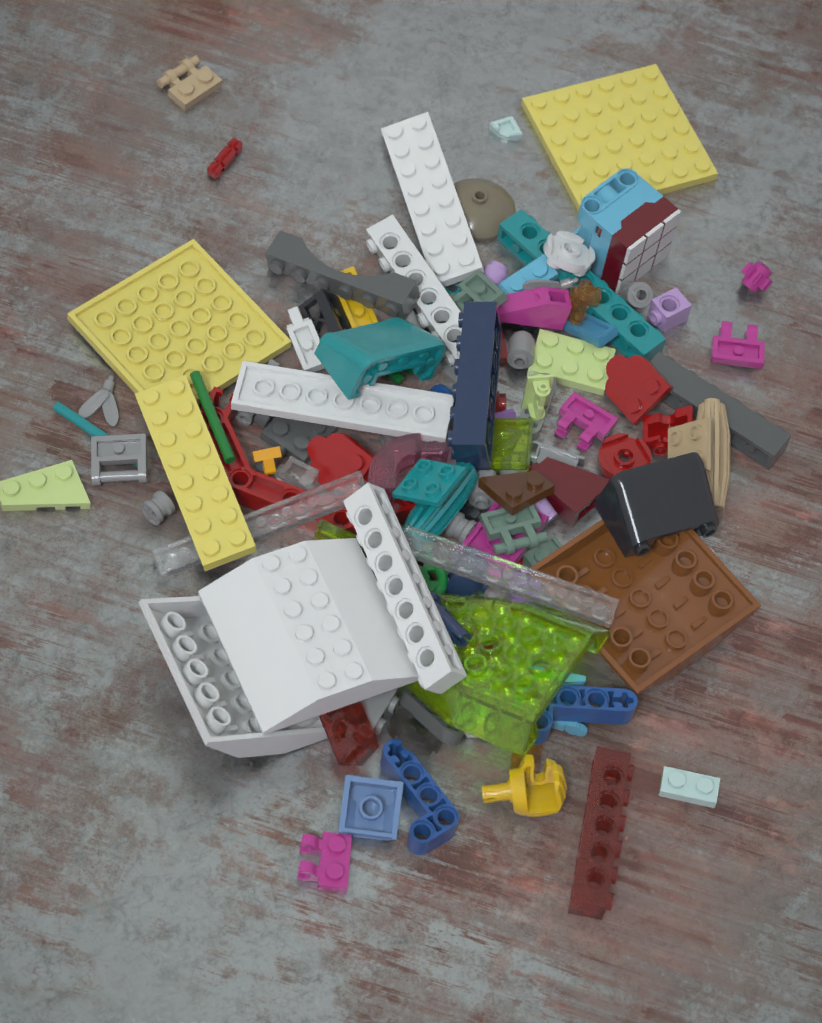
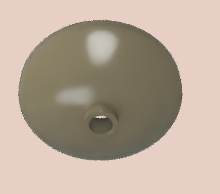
M470 178L454 183L473 240L484 242L497 239L499 224L516 213L511 195L500 185L485 179Z

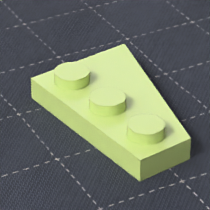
M72 460L0 481V506L2 511L37 510L39 507H55V510H66L65 507L81 506V509H91V503Z

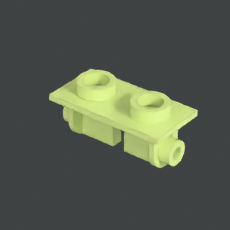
M536 374L527 377L521 409H528L529 415L534 421H540L545 417L544 407L548 406L554 374Z

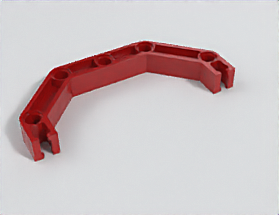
M214 386L210 393V398L235 456L234 462L225 463L203 408L201 409V414L238 504L317 536L320 535L323 521L356 536L357 532L346 516L347 509L344 504L341 505L251 469L231 426L238 412L237 410H231L233 393L230 396V402L227 407L221 410L218 407L220 406V400L224 391ZM395 489L385 491L400 526L404 525L416 504L410 503L411 501L393 498L392 493ZM330 525L326 528L323 534H321V537L324 536V533L327 531Z

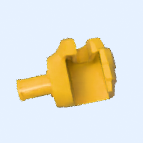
M530 754L522 758L518 768L509 769L510 780H507L506 783L482 785L484 804L510 800V803H513L514 813L529 817L558 813L566 798L567 782L562 766L558 765L554 760L546 758L544 771L536 774L534 773V757Z

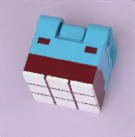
M624 168L583 197L577 216L580 227L573 234L583 238V245L588 249L590 246L594 249L595 260L590 268L591 272L600 280H604L609 288L618 295L622 292L625 284L630 281H637L668 257L681 210L640 177L636 171Z

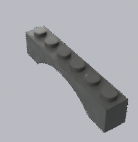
M281 230L265 252L268 268L274 273L284 274L292 277L297 282H305L316 286L319 290L324 289L345 300L356 301L366 308L380 310L390 317H398L405 320L420 297L416 280L395 272L384 275L361 276L337 271L317 259L307 248L303 238Z

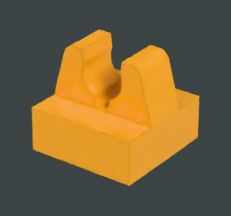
M280 446L251 453L253 464L262 462L265 475L276 473L274 460L281 459L282 457Z

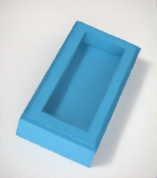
M579 311L569 318L563 328L565 332L598 348H601L618 336L617 327L583 311Z

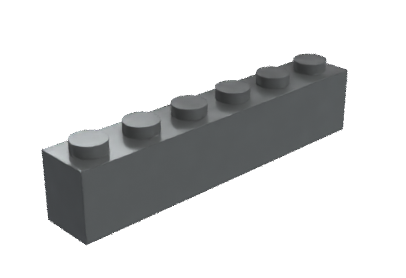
M658 352L650 361L673 386V389L661 401L675 410L692 405L694 421H696L699 404H702L707 398H717L726 405L731 447L767 470H770L786 451L791 435L783 428L774 425L761 414L747 408L739 400L730 397L719 390L717 386L700 378L695 372L678 364L673 358Z

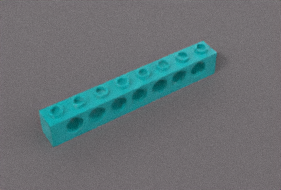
M521 209L499 224L497 241L526 266L545 254L543 247L551 233L541 227L534 217ZM561 268L555 269L560 276L555 281L560 282L569 277L570 280L573 278L579 279L577 283L572 284V288L566 289L569 291L572 309L577 313L583 311L617 327L618 336L609 342L627 359L631 356L639 355L651 361L658 352H663L666 341L663 334L658 329L652 327L642 314L631 308L623 297L618 296L609 288L604 280H600L590 269L581 277Z

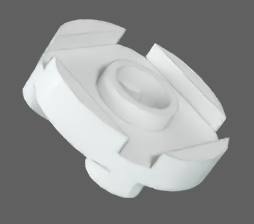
M557 231L556 235L553 236L551 233L543 247L544 253L548 257L546 262L550 267L554 269L561 268L579 277L584 276L586 271L591 268L595 260V252L591 246L588 249L583 245V238L567 231Z

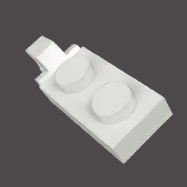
M297 306L288 309L292 324L286 325V329L303 371L317 372L325 369L314 354L320 339L312 320L309 317L302 319Z

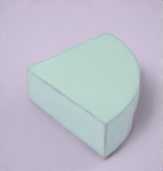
M513 116L490 122L489 129L499 138L509 141L522 140L523 134Z

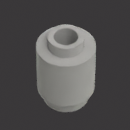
M630 281L624 285L621 292L622 297L631 307H646L653 298L652 289L645 282ZM638 291H640L639 298L636 296Z
M518 331L509 339L507 362L515 369H526L533 363L535 341L530 333Z
M492 469L476 470L478 480L468 500L477 509H487L495 502L478 487L479 478L496 475V472Z

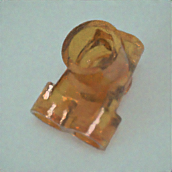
M582 279L577 286H573L570 290L569 298L572 309L569 321L572 324L581 325L586 316L587 308L597 307L600 303L601 290L599 287L593 286L590 280Z

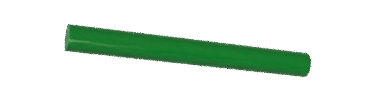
M193 371L190 374L191 380L224 461L227 464L235 461V456L200 371Z

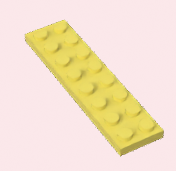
M186 375L135 393L204 571L257 552L256 545Z

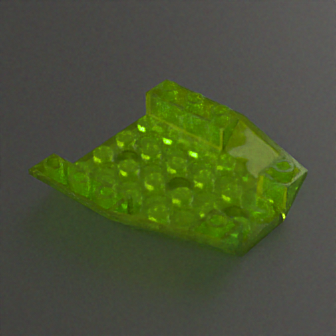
M453 593L438 594L444 608L472 635L471 640L464 637L469 643L462 648H458L452 641L467 677L442 694L425 690L419 681L405 686L449 726L524 757L538 738L536 722L586 651L597 654L609 637L610 631L539 602ZM492 643L498 645L495 649L491 650L484 648ZM542 663L547 665V667L542 670H536L533 668L535 665H540Z

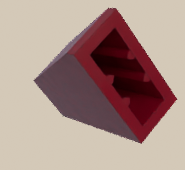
M546 457L540 463H534L528 470H537L555 485L554 494L546 498L558 513L557 515L572 528L595 509V501L610 480Z

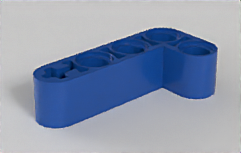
M534 684L528 689L523 706L524 737L531 744L540 745L545 743L549 737L553 721L627 724L632 720L638 703L637 696L631 690L622 688ZM537 699L542 701L543 703L539 704L534 702L533 700ZM561 701L569 702L571 705H565ZM590 703H595L599 705V707H594L590 705ZM533 725H540L543 729H537Z
M399 739L388 740L382 749L380 766L391 781L404 782L402 796L419 817L409 828L407 847L415 855L428 854L455 836L459 822V813L409 747ZM405 777H414L416 781H409ZM422 799H431L433 803H426ZM446 820L450 825H442L439 821ZM415 835H424L427 839L420 840Z

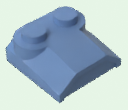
M346 775L338 833L364 839L396 841L404 782Z

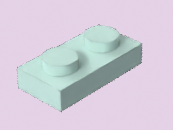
M664 766L658 796L715 808L720 778Z

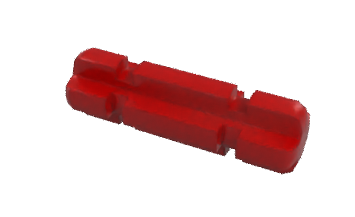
M232 138L227 143L228 146H225L207 167L208 176L214 179L219 178L223 173L222 171L235 159V155H238L242 150L243 143L241 140Z

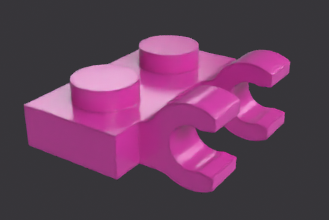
M722 321L721 328H719V336L713 335L710 363L762 369L764 366L765 342L757 341L758 325L748 324L744 339L731 338L732 322Z
M573 392L560 407L558 414L562 417L557 422L559 427L555 430L554 434L564 439L573 424L584 430L579 437L581 441L578 443L577 448L587 452L595 438L601 441L605 440L617 425L619 418Z
M323 832L322 838L319 839L315 835L302 834L299 853L320 855L319 866L310 861H300L297 880L318 882L317 890L346 893L348 889L352 835Z

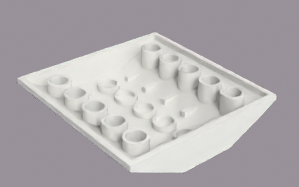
M356 538L308 540L252 558L198 591V595L262 735L418 681L419 675L415 665L407 656L408 649L404 640L397 633L398 626L394 617L387 610L386 605L388 603L384 594L377 587V579L372 569L368 566L366 557Z
M200 597L141 599L138 602L205 746L237 758L285 754L342 734L346 730L337 710H333L262 735Z

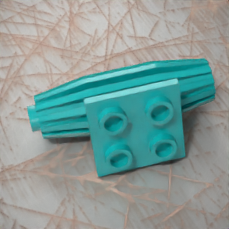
M420 458L392 493L393 498L411 501L416 504L402 527L411 549L419 551L425 549L445 531L466 504L478 480V474L472 464L461 461L453 465Z

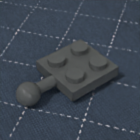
M275 417L261 431L260 439L272 447L280 446L282 457L286 455L304 467L311 460L307 453L309 441L316 436L328 437L336 433V427ZM280 459L274 460V462H275V468L277 467L276 463H277ZM262 462L255 464V470L264 474Z

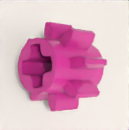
M759 260L755 264L748 262L741 270L745 274L741 281L753 292H757L759 288L762 291H766L773 283L769 278L773 272Z

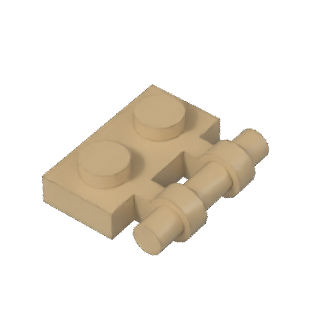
M196 55L190 59L185 58L180 61L179 66L173 70L168 69L157 80L160 88H164L167 85L171 87L168 90V97L184 111L222 87V79L206 65L199 70L195 68L200 64V59ZM183 74H186L188 77L184 80L178 79Z

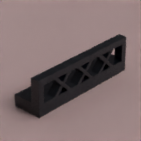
M320 289L298 306L303 318L309 317L312 320L319 339L321 338L319 332L322 323L327 324L329 327L328 332L332 333L351 328L337 296L324 289ZM318 303L319 311L315 318L311 316L309 309Z

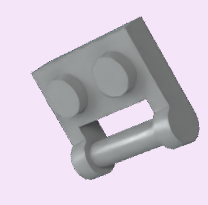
M146 433L91 437L92 485L101 486L105 482L121 481L148 483ZM138 463L137 470L101 472V466Z

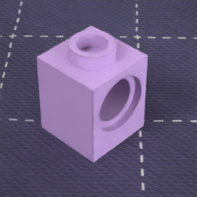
M675 287L651 300L648 316L651 323L664 333L686 322L692 305Z

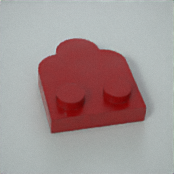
M634 355L628 359L624 356H614L606 365V374L609 377L605 384L606 394L634 425H638L643 420V417L647 416L673 389V386L651 362L642 356Z
M333 433L328 437L316 436L309 441L307 446L308 456L312 460L310 465L312 477L342 502L360 489L379 460L345 433Z

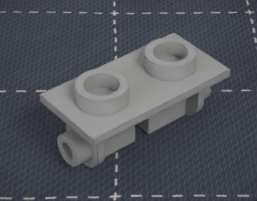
M541 439L540 442L533 441V448L537 450L536 452L531 450L528 461H531L532 465L536 462H542L546 457L580 469L582 467L578 466V463L582 465L585 463V457L581 456V452L572 448L562 450L556 448L555 443L545 439Z

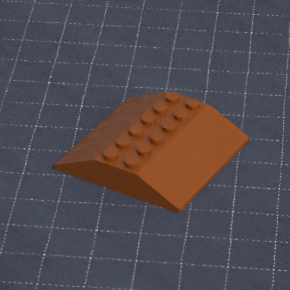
M601 519L530 567L527 571L636 696L679 674L714 649L761 607V604L693 529L656 539L647 554L640 557L634 555L625 558L604 521Z

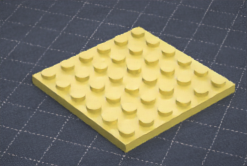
M657 64L522 98L521 106L578 212L584 196L624 168L636 171L640 177L660 194L717 180L718 172Z
M194 239L67 313V320L134 393L186 375L198 405L201 402L190 377L193 371H200L210 395L214 386L223 390L237 381L242 361L265 364L270 359L291 348L292 342Z

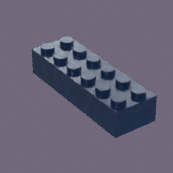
M464 302V311L459 312L458 324L459 328H462V333L457 335L456 348L457 352H460V356L454 362V373L458 375L457 382L452 384V397L456 400L455 406L450 408V422L453 423V430L448 431V447H451V458L456 460V463L462 461L472 464L476 470H491L502 326L497 302Z

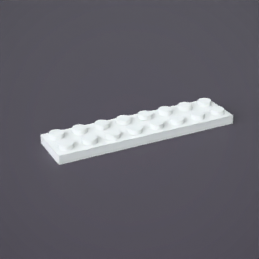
M425 112L381 128L426 263L442 286L446 287L463 281L477 269L485 273L429 113Z
M242 361L231 401V410L445 445L450 425V408L454 406L455 399L450 394L375 382L374 386H369L366 383L358 389L360 392L358 398L348 400L330 375Z

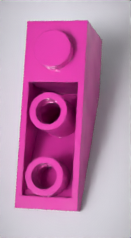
M543 286L506 294L508 300L498 307L501 322L563 330L572 309L568 290Z

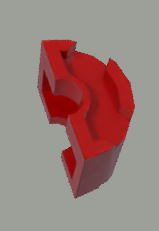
M693 406L677 408L672 415L656 413L643 417V441L652 449L654 455L664 456L668 454V428L694 421Z

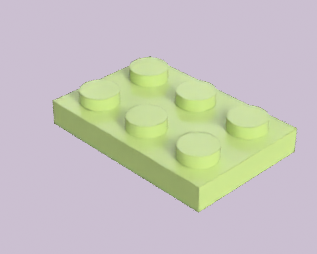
M540 329L535 344L533 363L528 368L527 376H534L540 373L554 374L557 384L603 396L605 384L608 380L606 365L614 357L616 349L607 346L598 348L584 340Z

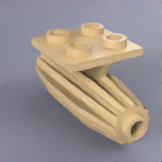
M707 398L702 404H699L696 421L668 428V459L697 452L705 466L716 511L724 510L730 481L731 435L726 405L717 398Z

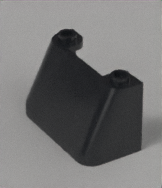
M697 452L621 471L608 481L594 503L595 508L625 558L634 555L637 557L643 556L651 550V545L656 539L691 529L699 537H710L717 532V527L720 523L705 466Z

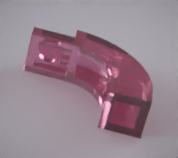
M421 433L406 434L392 439L374 455L369 467L367 483L384 488L390 503H394L395 498H393L392 493L396 489V477L405 469L414 467L420 458L447 463L449 454L448 442H421Z

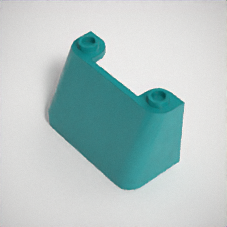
M390 318L385 321L342 331L328 332L320 338V343L314 354L349 400L358 398L360 395L358 389L366 383L369 386H374L378 376L411 368L421 382L432 379L447 347L439 337L402 318Z

